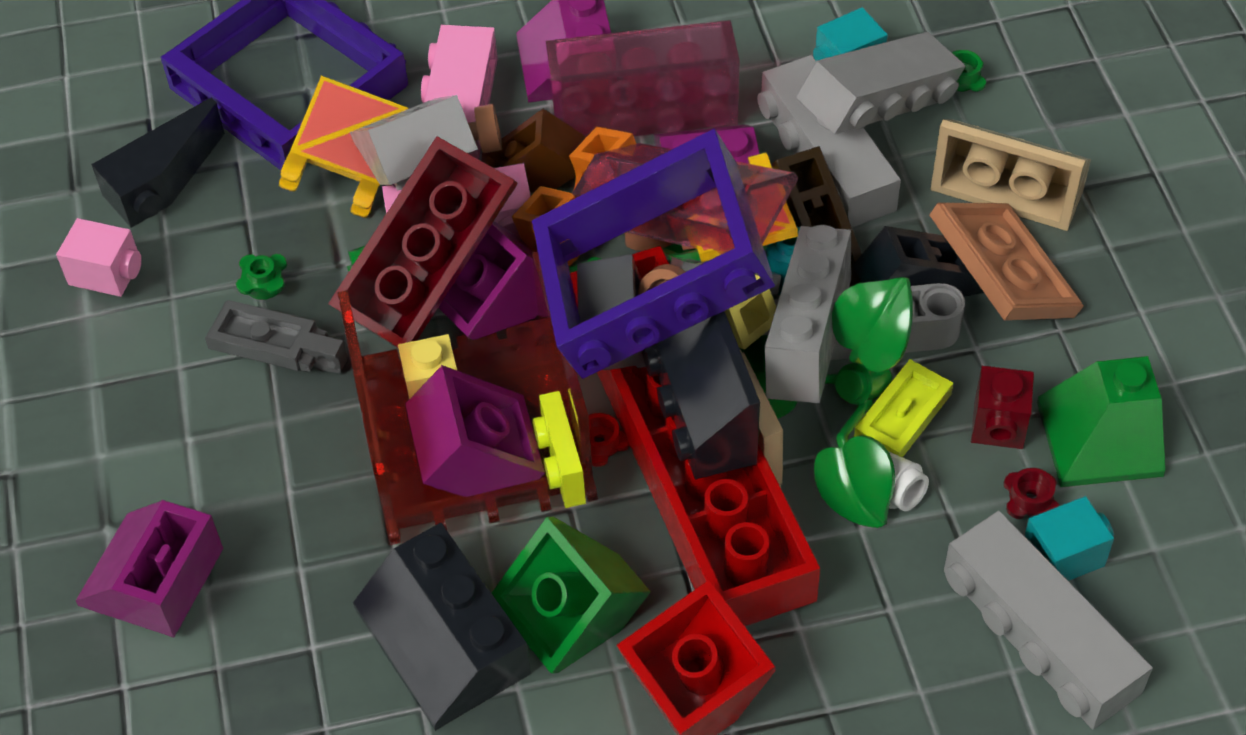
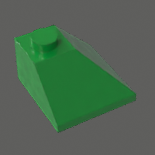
M1148 356L1097 361L1038 396L1037 404L1060 487L1164 477L1165 452L1162 398Z
M546 517L494 588L492 595L517 628L527 645L548 671L554 674L559 673L619 633L651 591L618 553L559 519Z

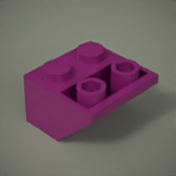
M165 500L127 513L76 599L77 605L174 638L224 549L212 515Z

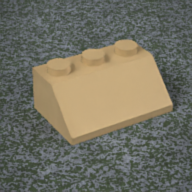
M943 119L939 130L931 190L972 203H1009L1019 217L1068 231L1084 190L1091 159L957 120Z

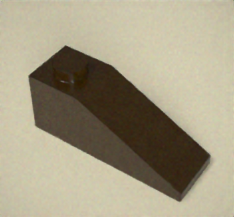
M820 146L777 159L771 166L796 226L814 227L817 225H827L834 229L851 230V281L849 287L861 283L854 264L862 253Z

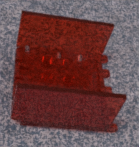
M538 251L532 252L539 319L506 328V339L498 340L496 332L475 340L466 335L456 336L458 348L452 351L457 371L524 395L533 431V418L541 417L539 395L560 391L583 470L585 498L587 502L597 501L598 494L592 471L589 415L577 373L556 346ZM348 290L337 292L371 463L390 545L401 543L400 529L430 522H435V525L441 522L447 530L445 519L485 510L489 524L500 522L499 507L538 499L541 512L551 511L550 496L559 495L561 492L560 488L550 490L544 466V458L551 457L548 447L539 449L545 474L539 480L469 497H463L423 484L405 405L409 400L398 351L393 349L362 356Z

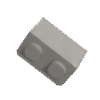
M457 95L434 98L350 132L353 142L379 184H395L397 191L403 189L436 136L466 153L478 150Z

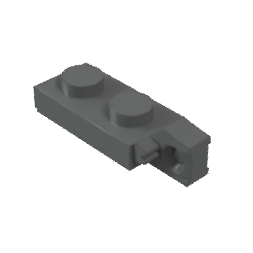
M227 300L205 337L208 349L296 371L300 369L301 371L310 372L314 366L320 371L341 373L348 360L344 341L328 337L327 331L318 328L314 320Z

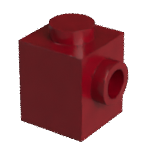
M981 366L974 400L971 443L1023 449L1031 417L1034 372Z

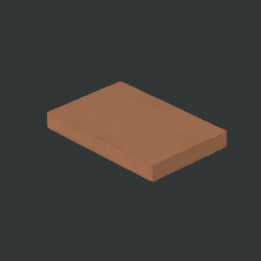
M937 203L929 216L1003 320L1075 318L1084 305L1009 203Z

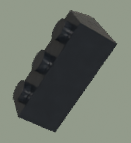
M725 311L642 350L649 376L658 375L661 387H657V395L664 418L673 417L677 428L672 430V437L678 459L680 461L688 460L695 480L756 465L758 457L760 400Z
M441 522L395 547L353 602L355 610L435 731L531 674L526 641Z

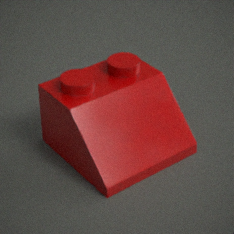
M707 580L616 645L630 670L677 735L719 734L738 720L776 671L774 664L710 580Z

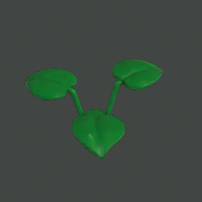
M907 277L864 282L851 286L837 298L832 311L833 334L841 346L852 350L849 355V360L852 363L843 366L837 373L827 374L825 384H835L838 394L845 401L857 404L858 407L837 434L836 441L838 447H828L817 454L814 464V477L821 497L831 509L850 522L867 527L879 528L887 525L888 509L895 489V468L890 453L876 439L864 435L856 436L849 440L848 437L864 414L872 407V400L879 398L892 382L890 368L894 367L901 360L906 351L913 318L912 290L910 280ZM762 335L745 350L739 348L742 353H745L765 395V345L768 335ZM768 399L777 419L792 412L798 401Z

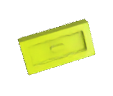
M909 359L857 424L854 430V437L860 435L872 437L883 444L888 452L904 457L952 395L954 383Z
M560 391L539 395L541 417L533 418V426L539 449L548 447L551 457L544 458L550 490L560 488L565 508L586 504L583 470Z

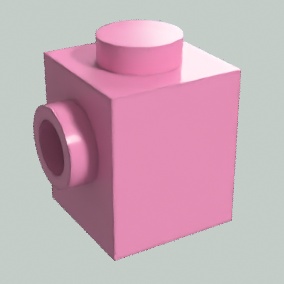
M79 218L76 219L56 254L68 285L120 297L123 295L130 280L137 277L141 268V254L137 250L130 229Z

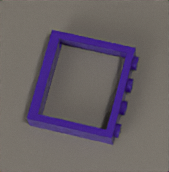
M240 0L161 56L169 88L194 107L212 97L217 103L223 128L281 170L302 122L288 130L210 72L287 16L368 71L349 86L390 100L409 85L404 53L396 49L394 43H387L374 34L365 23L356 22L347 16L331 1Z
M715 128L532 220L556 346L582 379L776 286L737 163ZM717 187L734 243V249L589 320L580 322L568 266L569 260ZM755 273H758L760 279L756 280Z

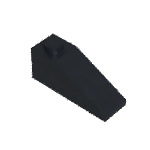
M212 97L91 164L102 196L131 228L170 206L224 136L225 132L216 101Z
M884 226L854 264L861 283L907 277L910 280L911 286L937 283L954 286L962 293L963 297L984 293L944 235Z

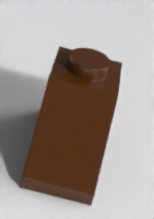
M543 108L501 139V151L482 153L481 161L493 168L524 163L530 192H535L540 186L557 189L566 182L576 178L569 155L583 142L585 135Z

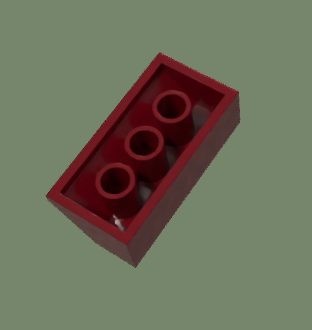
M436 136L328 304L397 348L398 344L417 341L518 183Z

